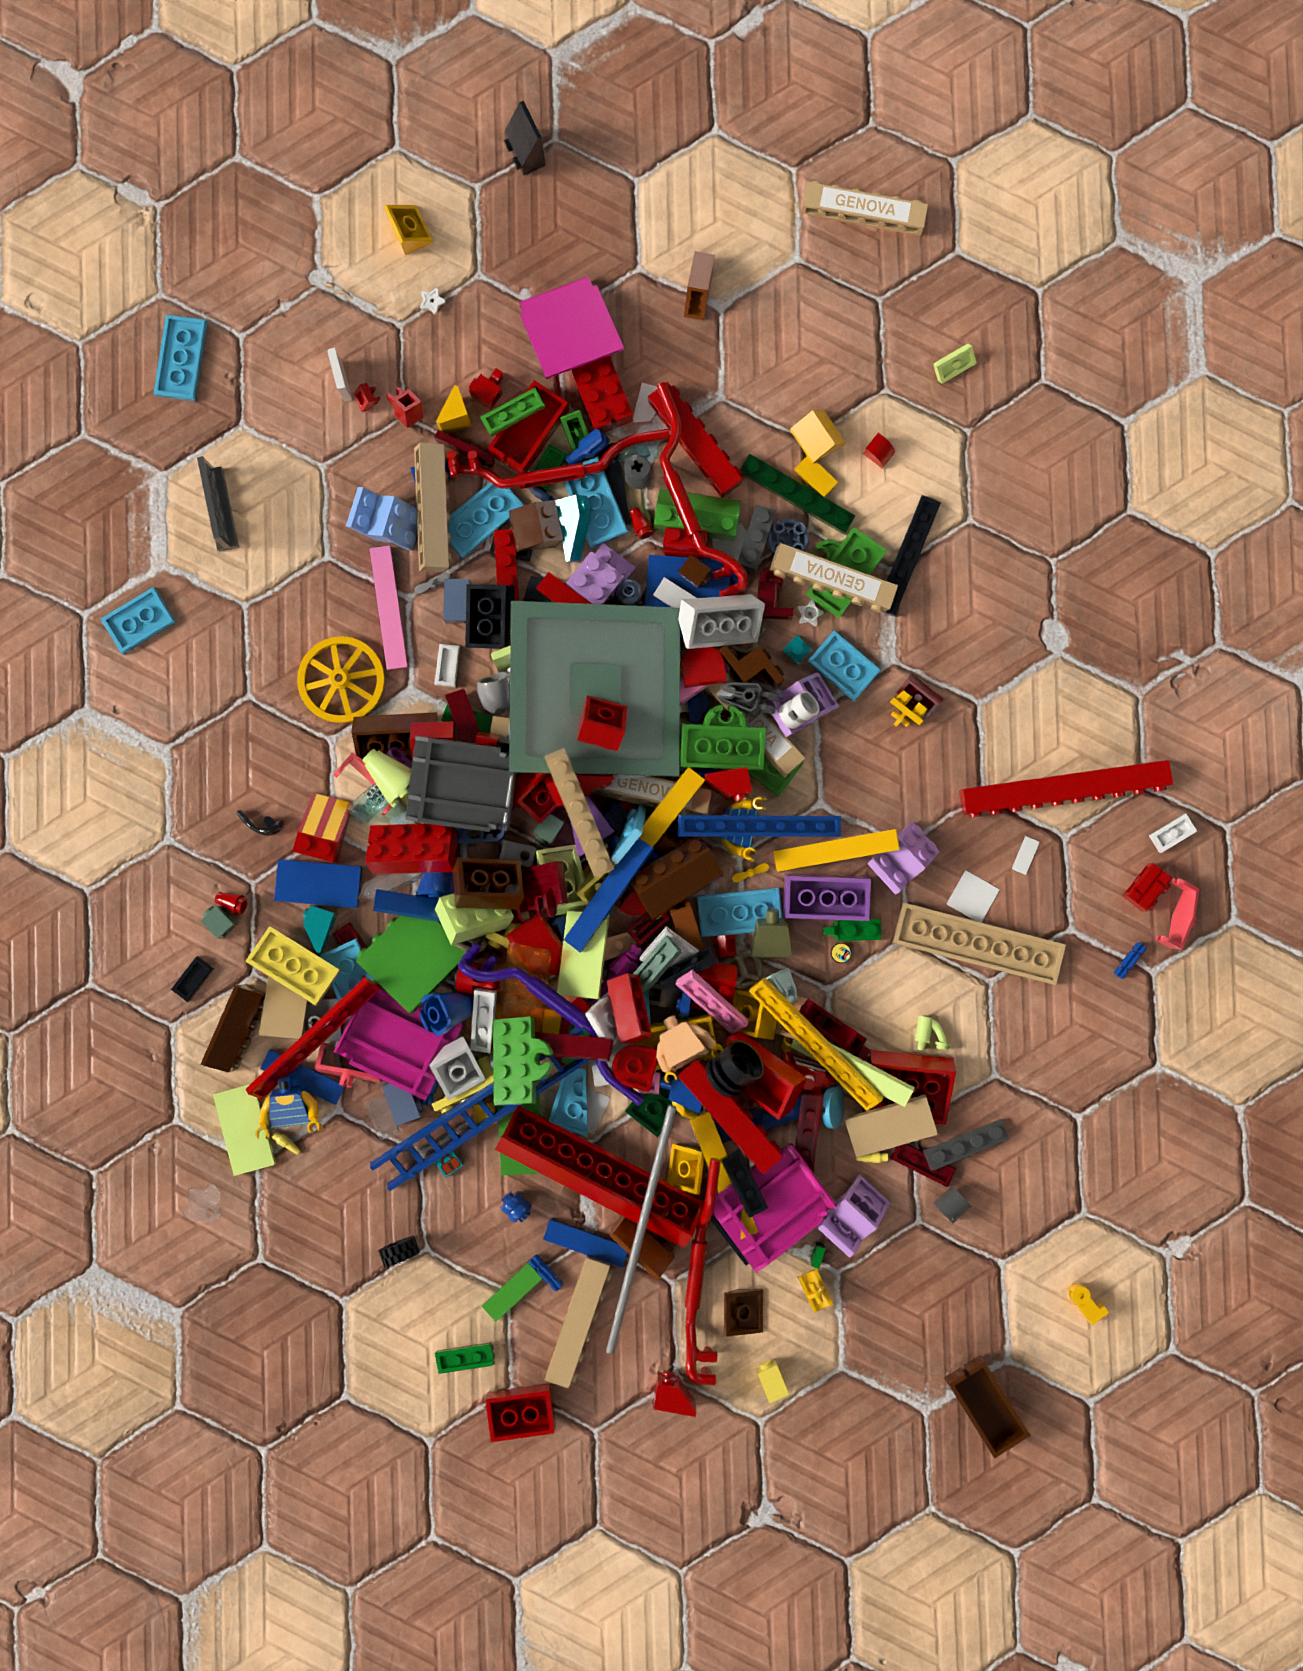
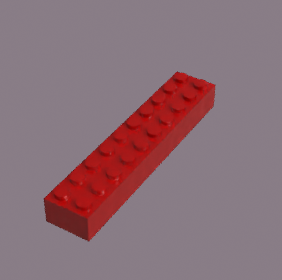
M517 1105L495 1148L496 1151L637 1224L639 1223L650 1173ZM659 1178L646 1229L684 1248L693 1237L705 1202Z

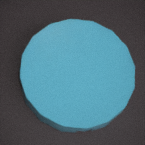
M829 1087L823 1095L822 1107H825V1113H822V1119L827 1128L837 1129L843 1119L844 1097L840 1087Z

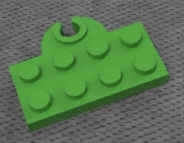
M855 527L852 528L842 543L833 539H826L815 545L817 550H822L826 553V560L868 575L873 572L887 552L885 548ZM813 586L806 593L807 597L838 618L841 617L852 601L846 597L844 599L832 596V592L826 590L825 592L814 590Z
M717 705L706 714L703 725L682 724L681 767L727 769L748 767V769L763 770L766 728L747 727L743 713L734 706L728 705L730 716L726 721H722L720 718L723 705Z
M535 1017L493 1020L494 1105L536 1103V1081L544 1080L551 1075L550 1072L554 1063L545 1062L541 1065L539 1057L543 1053L549 1056L554 1055L549 1043L541 1039H535Z

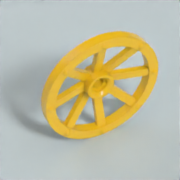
M337 636L320 641L305 654L299 666L297 685L304 704L316 716L333 723L353 722L354 717L367 716L377 706L385 688V673L379 657L368 645L355 638ZM337 645L356 647V651L345 666L341 668ZM328 647H331L334 670L329 669L314 659L317 654ZM363 652L369 656L375 666V669L348 673ZM311 664L329 675V678L306 684V674L309 665ZM342 675L343 679L337 682V677ZM377 675L373 696L351 681ZM331 685L318 708L311 700L308 691ZM337 689L340 692L345 715H333L325 712ZM346 689L353 690L369 702L362 709L352 713Z

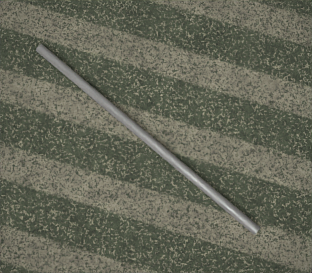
M668 1105L606 1349V1352L609 1354H614L677 1108L673 1105Z

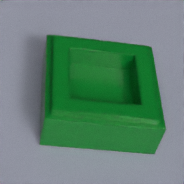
M815 1243L810 1259L812 1267L817 1269L820 1268L826 1249L823 1244Z

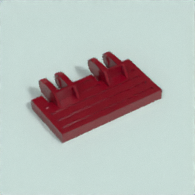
M563 861L521 869L524 898L518 910H511L514 916L511 923L517 924L520 921H528L530 918L529 911L536 910L540 918L556 916L557 905L568 903Z

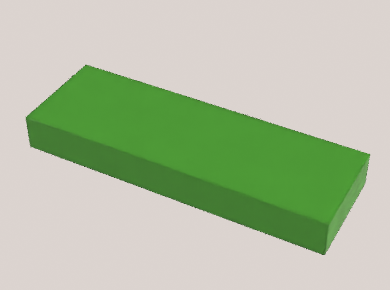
M533 388L480 418L490 437L546 407L536 388Z
M529 1262L482 1305L483 1309L495 1322L543 1279Z

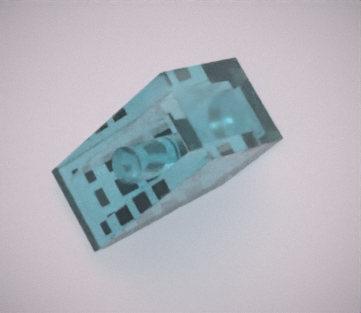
M374 783L360 794L346 810L360 824H367L387 801L376 783Z

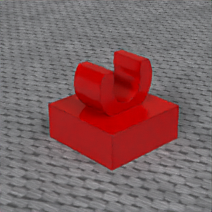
M367 383L360 384L353 394L361 412L369 411L372 405H376L381 399L380 397H373L372 394L376 391V387H369Z
M735 934L717 936L718 939L712 940V943H718L719 950L716 951V954L720 955V957L737 955Z

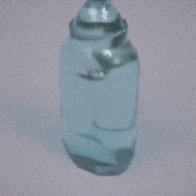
M642 443L623 450L617 457V462L625 464V461L632 455H642L648 458L650 451L647 444Z

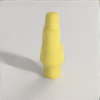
M276 1131L272 1136L278 1145L287 1148L296 1155L301 1152L285 1134Z
M875 1152L857 1157L856 1160L870 1163L888 1162V1153Z

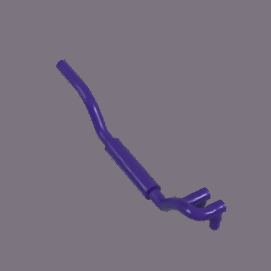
M477 943L473 944L460 959L458 967L464 975L480 981H500L516 978L526 985L525 989L578 1029L583 1028L593 1037H598L584 1012L536 976L532 977L517 967L492 971L498 961L495 956H491L480 970L471 967V962L481 949V946ZM596 1060L597 1067L604 1079L639 1106L645 1097L633 1088L622 1085L615 1078L607 1061Z

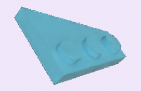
M639 804L636 809L632 808L626 816L627 821L610 859L616 864L620 862L643 833L646 808Z
M580 1067L561 1079L549 1121L567 1131L588 1137L586 1069Z

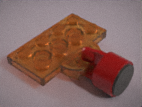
M511 943L508 945L507 963H501L493 967L492 971L517 967L532 977L536 976L547 985L551 951ZM473 962L470 964L471 967L479 970L483 966ZM459 967L457 968L454 983L458 992L474 995L476 988L496 990V1004L502 1006L500 1019L535 1017V1032H542L545 1003L525 989V984L516 978L500 981L475 980L464 975Z

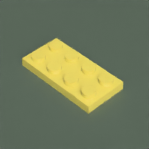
M270 926L246 959L248 964L315 1006L319 1004L340 973L338 968Z

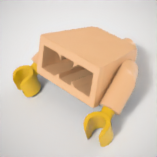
M671 1016L663 1021L668 1031L660 1035L656 1058L662 1071L666 1072L665 1081L669 1083L668 1075H673L675 1080H677L678 1072L676 1070L709 1053L708 1049H710L712 1056L715 1057L714 1051L716 1049L722 1051L723 1048L720 1044H716V1041L703 1028L696 1024L690 1025L687 1022L678 1024L675 1016Z

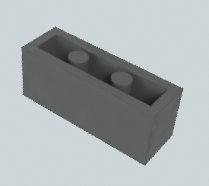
M757 504L738 558V562L745 571L756 574L776 512Z

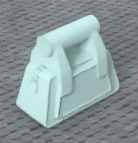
M789 968L780 970L766 978L791 1004L798 1001L796 986Z

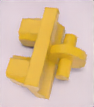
M904 690L890 701L891 704L902 711L901 715L895 710L890 714L897 719L893 725L897 727L899 723H902L907 727L910 722L904 718L906 715L920 725L923 722L922 718L927 708L918 702L912 711L909 710L906 705L912 696Z
M817 1268L798 1276V1280L814 1313L833 1305Z

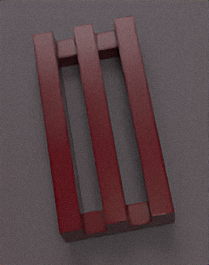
M646 912L626 929V932L638 946H641L671 918L664 913L661 916L665 919L642 939H639L638 936L658 920L651 919L634 934L632 930L649 917V914Z

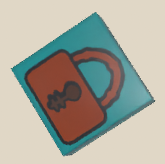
M454 1150L435 1162L445 1178L464 1165Z

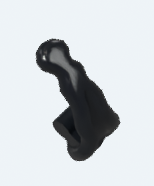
M242 810L237 811V815L245 825L264 836L277 834L284 826L283 820H278L275 823L274 819L266 816L264 823L267 824L268 828L261 829L255 826Z

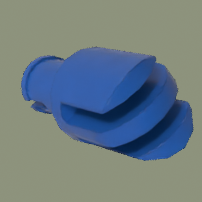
M594 429L579 441V447L565 457L566 461L571 465L581 462L586 457H594L609 445V437L598 429Z

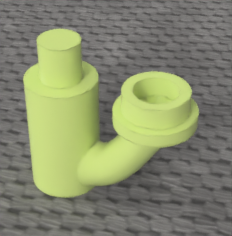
M919 1016L915 1041H918L917 1050L925 1051L926 1043H930L932 1030H934L939 1039V1042H935L937 1044L936 1048L949 1050L951 1044L947 1043L940 1024L931 1017Z

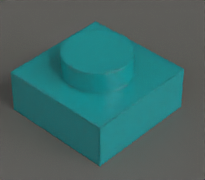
M796 635L782 651L797 665L812 649Z

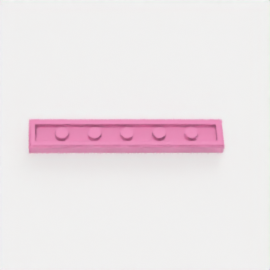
M391 546L370 548L386 667L388 671L408 668Z

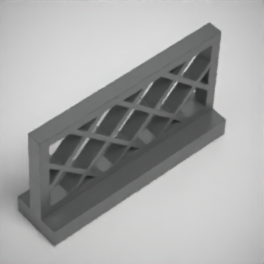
M203 456L197 457L213 539L216 542L217 550L220 552L239 548L224 470L221 466L214 468Z

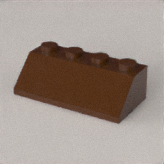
M437 712L354 717L351 733L356 755L363 759L372 749L387 754L392 747H399L406 753L407 758L413 761L410 745L411 723L438 722Z
M695 836L640 870L629 885L651 919L655 920L723 877V873L702 838Z
M246 984L234 986L200 1065L228 1073L240 1067L243 1060L241 1054L243 1050L248 1048L251 1042V1038H249L251 1031H255L260 1019H258L260 1011H263L265 992Z

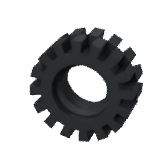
M409 1236L384 1246L378 1252L384 1267H388L418 1255L420 1250L415 1236Z

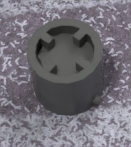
M953 1186L934 1202L953 1224L971 1208V1205Z

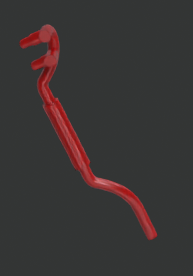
M662 382L657 385V389L671 421L669 441L660 455V464L665 474L663 479L688 538H692L697 551L705 557L724 564V567L711 573L712 578L730 577L733 572L738 578L737 584L728 586V588L719 592L720 597L743 594L749 583L747 572L733 557L705 544L701 535L703 530L678 471H674L670 462V458L680 440L681 418L666 382Z
M667 428L622 438L612 445L597 463L586 465L577 463L517 474V477L501 478L493 471L482 467L476 451L468 452L469 464L460 463L456 451H448V467L452 478L458 477L459 473L480 476L501 489L515 487L525 489L583 479L585 475L600 473L624 449L637 444L669 439L670 431Z
M718 1158L710 1159L704 1208L696 1226L695 1239L692 1240L685 1297V1308H687L685 1320L686 1374L693 1383L699 1385L716 1384V1375L712 1374L708 1367H702L701 1374L696 1370L697 1361L717 1363L718 1359L717 1352L713 1351L711 1347L706 1346L703 1351L698 1349L696 1315L697 1310L700 1309L707 1252L706 1229L712 1218L717 1197L721 1160Z

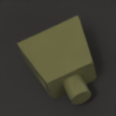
M768 908L766 910V918L756 919L750 946L752 957H792L788 924L786 919L779 918L778 909Z

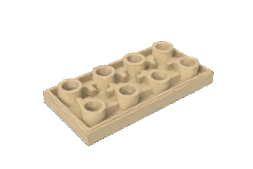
M269 976L259 1036L298 1040L304 1032L308 1001Z
M926 1094L909 1099L905 1107L898 1103H893L844 1117L856 1158L938 1135Z

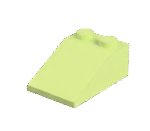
M576 845L537 850V866L555 861H563L568 903L557 905L556 915L567 914V911H584L587 905L576 894L585 880Z

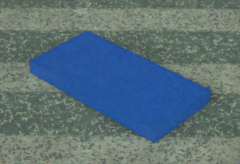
M278 859L274 901L358 908L362 867Z

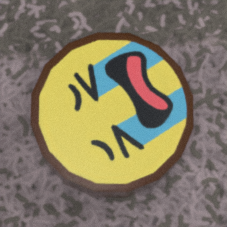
M845 943L833 945L830 951L832 960L840 964L848 962L852 955L850 947Z

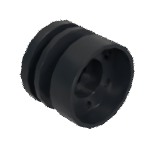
M735 1040L730 1043L722 1052L711 1058L706 1065V1075L710 1084L718 1093L727 1098L738 1096L742 1091L759 1080L764 1073V1065L760 1055L750 1044L741 1040Z

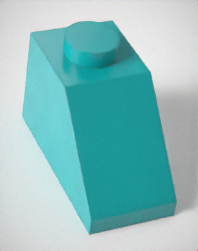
M310 905L309 909L306 908L303 914V926L315 951L324 953L338 913Z

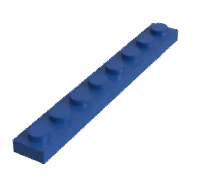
M678 815V836L841 837V816Z

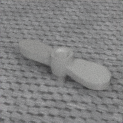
M442 573L437 578L430 579L427 583L416 586L414 591L417 594H422L430 588H436L437 585L444 583V579H451V575L449 573Z

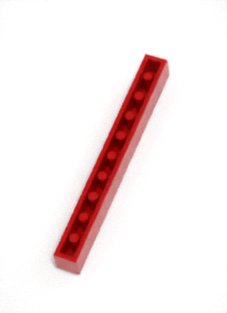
M1164 760L959 790L962 814H969V818L982 816L981 812L989 811L990 815L1001 814L1003 809L1017 812L1022 811L1024 806L1038 809L1043 808L1045 803H1051V806L1064 805L1066 800H1071L1072 804L1085 802L1084 798L1092 797V801L1105 799V795L1112 794L1113 798L1126 796L1125 792L1133 791V795L1144 794L1146 789L1151 788L1154 789V792L1167 790L1166 786L1173 785L1170 761Z

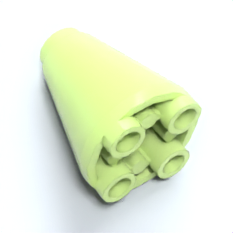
M372 749L362 761L366 763L365 767L386 801L394 808L409 793L412 769L383 752H377L375 749Z

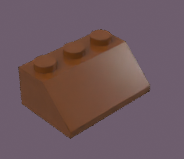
M622 1216L611 1228L610 1236L630 1255L638 1224ZM646 1229L638 1263L654 1279L658 1280L674 1259V1253L672 1252L674 1248L667 1241H660L657 1238L658 1234Z

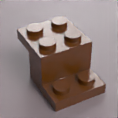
M724 645L719 649L723 660L730 666V672L738 683H751L761 674L774 690L783 683V671L778 665L774 666L770 661L771 656L765 648L761 650L758 646L739 661L737 659L739 656L732 647L728 648L727 645Z

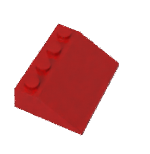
M879 1050L870 1051L869 1064L915 1087L909 1099L926 1094L934 1123L946 1125L956 1077L954 1058ZM883 1096L882 1101L870 1110L896 1102Z

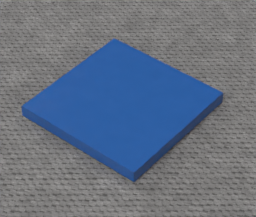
M649 555L645 606L670 607L653 596L664 577L696 598L720 597L719 592L730 586V577L713 579L711 576L705 586L700 585L696 588L678 575V571L688 557ZM696 558L711 569L708 573L709 575L713 571L724 567L723 563L714 559ZM680 627V641H684Z

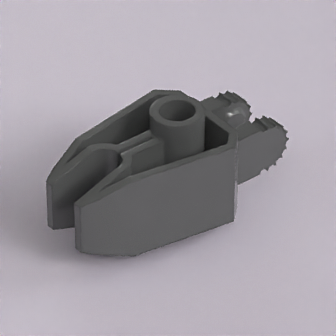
M732 682L721 685L723 691L733 694L732 696H718L727 706H734L742 713L753 717L760 715L761 712L775 714L776 708L764 705L763 702L764 699L778 701L779 696L763 691L758 683Z

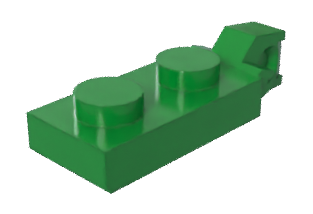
M869 919V921L838 920L833 922L834 927H823V935H834V940H881V919Z

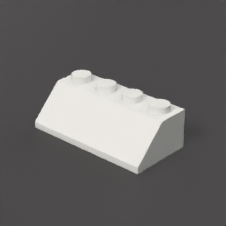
M752 594L681 600L678 620L686 648L693 649L758 642L765 603Z

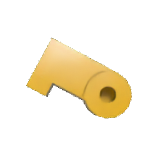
M1075 1283L1070 1286L1068 1290L1070 1299L1091 1325L1096 1324L1109 1313L1100 1302L1095 1304L1090 1298L1089 1290L1082 1284Z

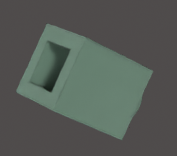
M549 814L535 828L533 832L537 835L535 839L544 845L547 842L553 844L565 823L554 815Z
M211 906L203 914L205 917L201 920L217 939H223L238 925L221 906Z

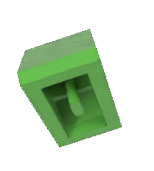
M580 410L560 417L562 428L572 452L579 447V441L588 435Z

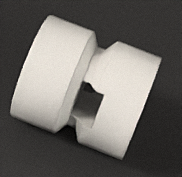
M807 691L799 693L779 708L780 718L791 729L799 727L819 713L816 699Z

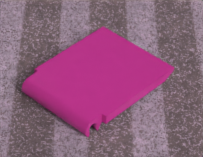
M588 276L519 302L523 311L520 314L521 320L546 379L624 350V346L597 285L592 286Z
M380 989L351 1016L334 1052L349 1059L350 1065L426 1101L436 1081V1077L429 1065L444 1046L456 1040L463 1024L460 1023L443 1035L435 1036V1033L428 1032L422 1024L420 1010H423V1005L411 1016L387 991Z
M792 1143L782 1148L780 1153L783 1158L764 1175L755 1165L750 1168V1172L768 1206V1209L752 1217L758 1230L757 1233L750 1235L742 1224L741 1214L743 1206L732 1183L718 1193L716 1197L714 1216L756 1273L768 1266L824 1221L822 1217L828 1215V1210L837 1207ZM741 1231H742V1232L744 1233V1235L746 1236V1237L743 1238V1239H741Z

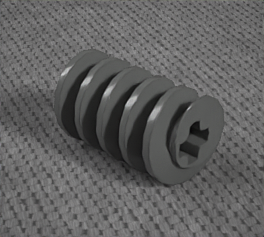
M632 455L625 461L624 472L627 484L635 489L642 490L646 488L651 479V466L648 459L642 455Z

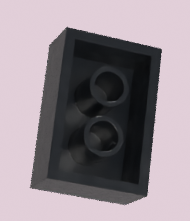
M466 584L465 648L503 649L510 646L511 601H514L515 586Z

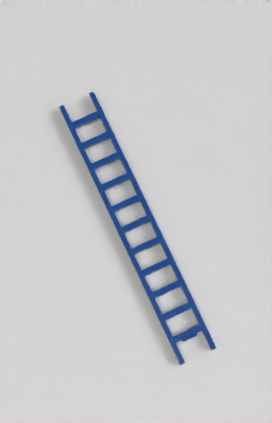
M576 1027L566 1035L580 1036L584 1033V1029ZM540 1055L539 1062L548 1057L554 1063L558 1072L547 1079L541 1080V1083L536 1085V1096L590 1060L576 1059L563 1067L555 1056ZM492 1082L370 1162V1168L373 1171L387 1161H391L400 1172L399 1176L387 1183V1189L391 1191L408 1179L414 1178L417 1173L514 1111L517 1105H506L493 1113L483 1100V1098L494 1092V1082ZM476 1103L479 1104L488 1116L478 1124L466 1112L468 1108ZM459 1114L471 1127V1129L460 1136L457 1135L448 1123V1121ZM441 1126L453 1139L442 1148L430 1134ZM424 1137L435 1150L434 1153L425 1159L413 1146V1144ZM405 1149H408L418 1162L408 1170L396 1158Z

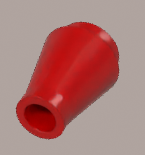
M639 507L632 509L629 515L635 535L640 540L653 535L654 525Z
M218 892L215 896V903L237 915L243 914L246 911L248 899L244 898L243 895Z

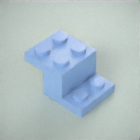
M358 487L346 527L375 541L394 543L406 550L413 551L418 534L417 508L395 496L377 495L364 487Z

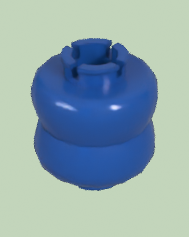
M510 1191L502 1198L501 1201L504 1203L500 1207L501 1211L507 1214L511 1222L515 1223L519 1220L521 1223L531 1214L528 1212L531 1204L524 1199L521 1192L517 1191L513 1194Z

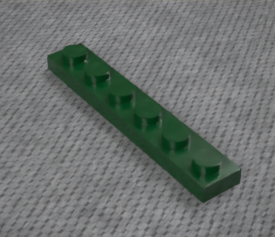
M750 453L740 468L742 475L844 535L856 516Z

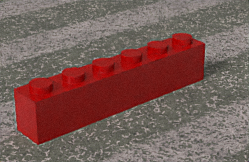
M667 381L666 384L681 418L679 444L718 495L723 498L741 485V477L743 475L737 466L733 467L731 465L728 454L718 448V442L712 434L708 435L705 431V425L699 417L696 419L692 414L693 409L687 401H682L679 397L681 394L676 386H671ZM658 389L648 395V403L671 432L669 415Z
M698 1059L694 1060L677 1077L764 1175L783 1158L780 1153L782 1148L775 1140L770 1142L766 1138L767 1131L760 1124L756 1126L752 1122L753 1115L746 1108L742 1110L737 1105L739 1102L737 1097L727 1098L713 1088L706 1075L707 1063L703 1059L701 1061Z

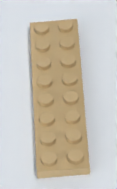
M902 903L893 939L894 944L1052 985L1057 983L1066 947L1065 944L907 903Z

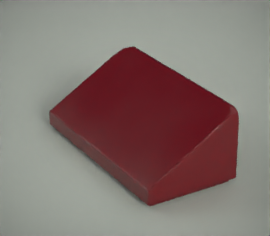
M910 674L896 692L900 694L904 690L912 696L909 701L912 706L915 707L919 702L926 707L925 716L928 718L943 701L940 695L913 674Z

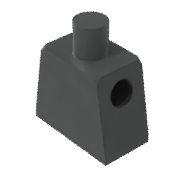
M502 840L497 859L520 860L522 867L529 868L533 864L537 865L536 847ZM521 852L527 853L526 860L520 858Z

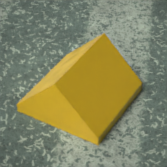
M417 205L384 206L388 220L405 255L433 242Z
M454 385L436 420L439 430L447 434L472 427L459 387Z
M812 410L790 429L812 464L846 444L824 410Z
M672 1144L667 1183L696 1195L700 1193L704 1156L700 1147Z

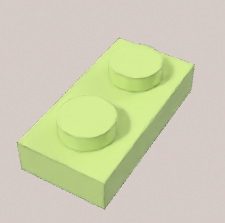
M966 344L933 363L937 379L940 383L943 384L977 364L973 347L970 344Z

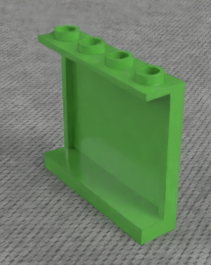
M400 915L398 918H393L387 924L388 928L383 933H378L372 939L373 943L368 949L365 947L357 954L358 959L356 962L412 1016L423 1005L420 1004L422 998L427 994L434 993L457 970L458 963L466 952L450 944L443 926L437 921Z

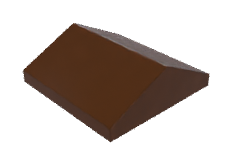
M735 1289L725 1292L724 1336L763 1333V1290Z

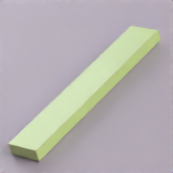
M794 1039L791 1045L792 1048L816 1060ZM831 1044L881 1095L903 1107L906 1106L915 1087Z

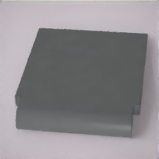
M416 735L405 820L490 832V828L495 830L501 828L509 831L517 773L509 772V753L501 752V747Z

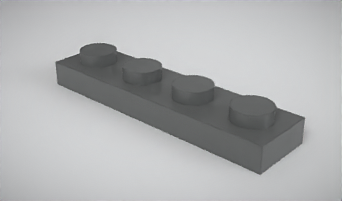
M998 1119L923 1150L930 1170L933 1171L1006 1141L1009 1138L1001 1119Z

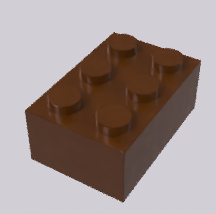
M457 858L453 868L455 908L519 909L524 898L520 860Z

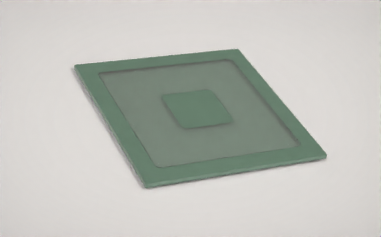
M511 601L509 772L551 773L544 756L564 748L575 774L679 776L680 624L678 618L680 608ZM587 695L628 706L626 730L618 751L607 750L603 747L585 744L577 740L578 726Z

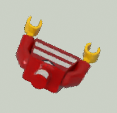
M785 1037L780 1045L783 1051L781 1060L807 1077L803 1089L820 1093L822 1088L832 1087L836 1079L818 1061L790 1053L793 1049L791 1045L794 1039L788 1044Z

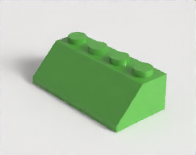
M660 489L655 512L654 530L665 531L666 527L685 529L669 490ZM687 493L702 530L707 531L708 538L735 542L741 501Z

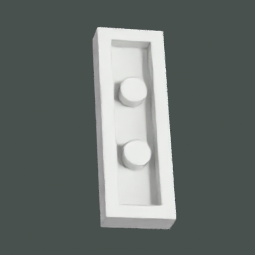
M482 988L474 990L470 1046L472 1051L485 1053L493 1051L491 1044L493 1040V1020L496 1013V990Z

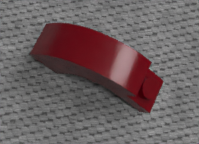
M809 998L799 1010L820 1033L854 1056L858 1054L867 1040Z

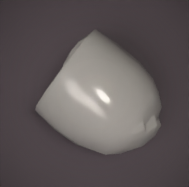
M507 670L484 677L477 682L479 700L483 708L493 714H503L510 708V672Z

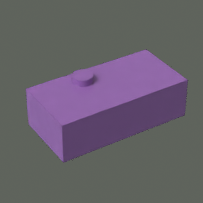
M785 874L783 916L785 918L869 921L871 879L868 876Z

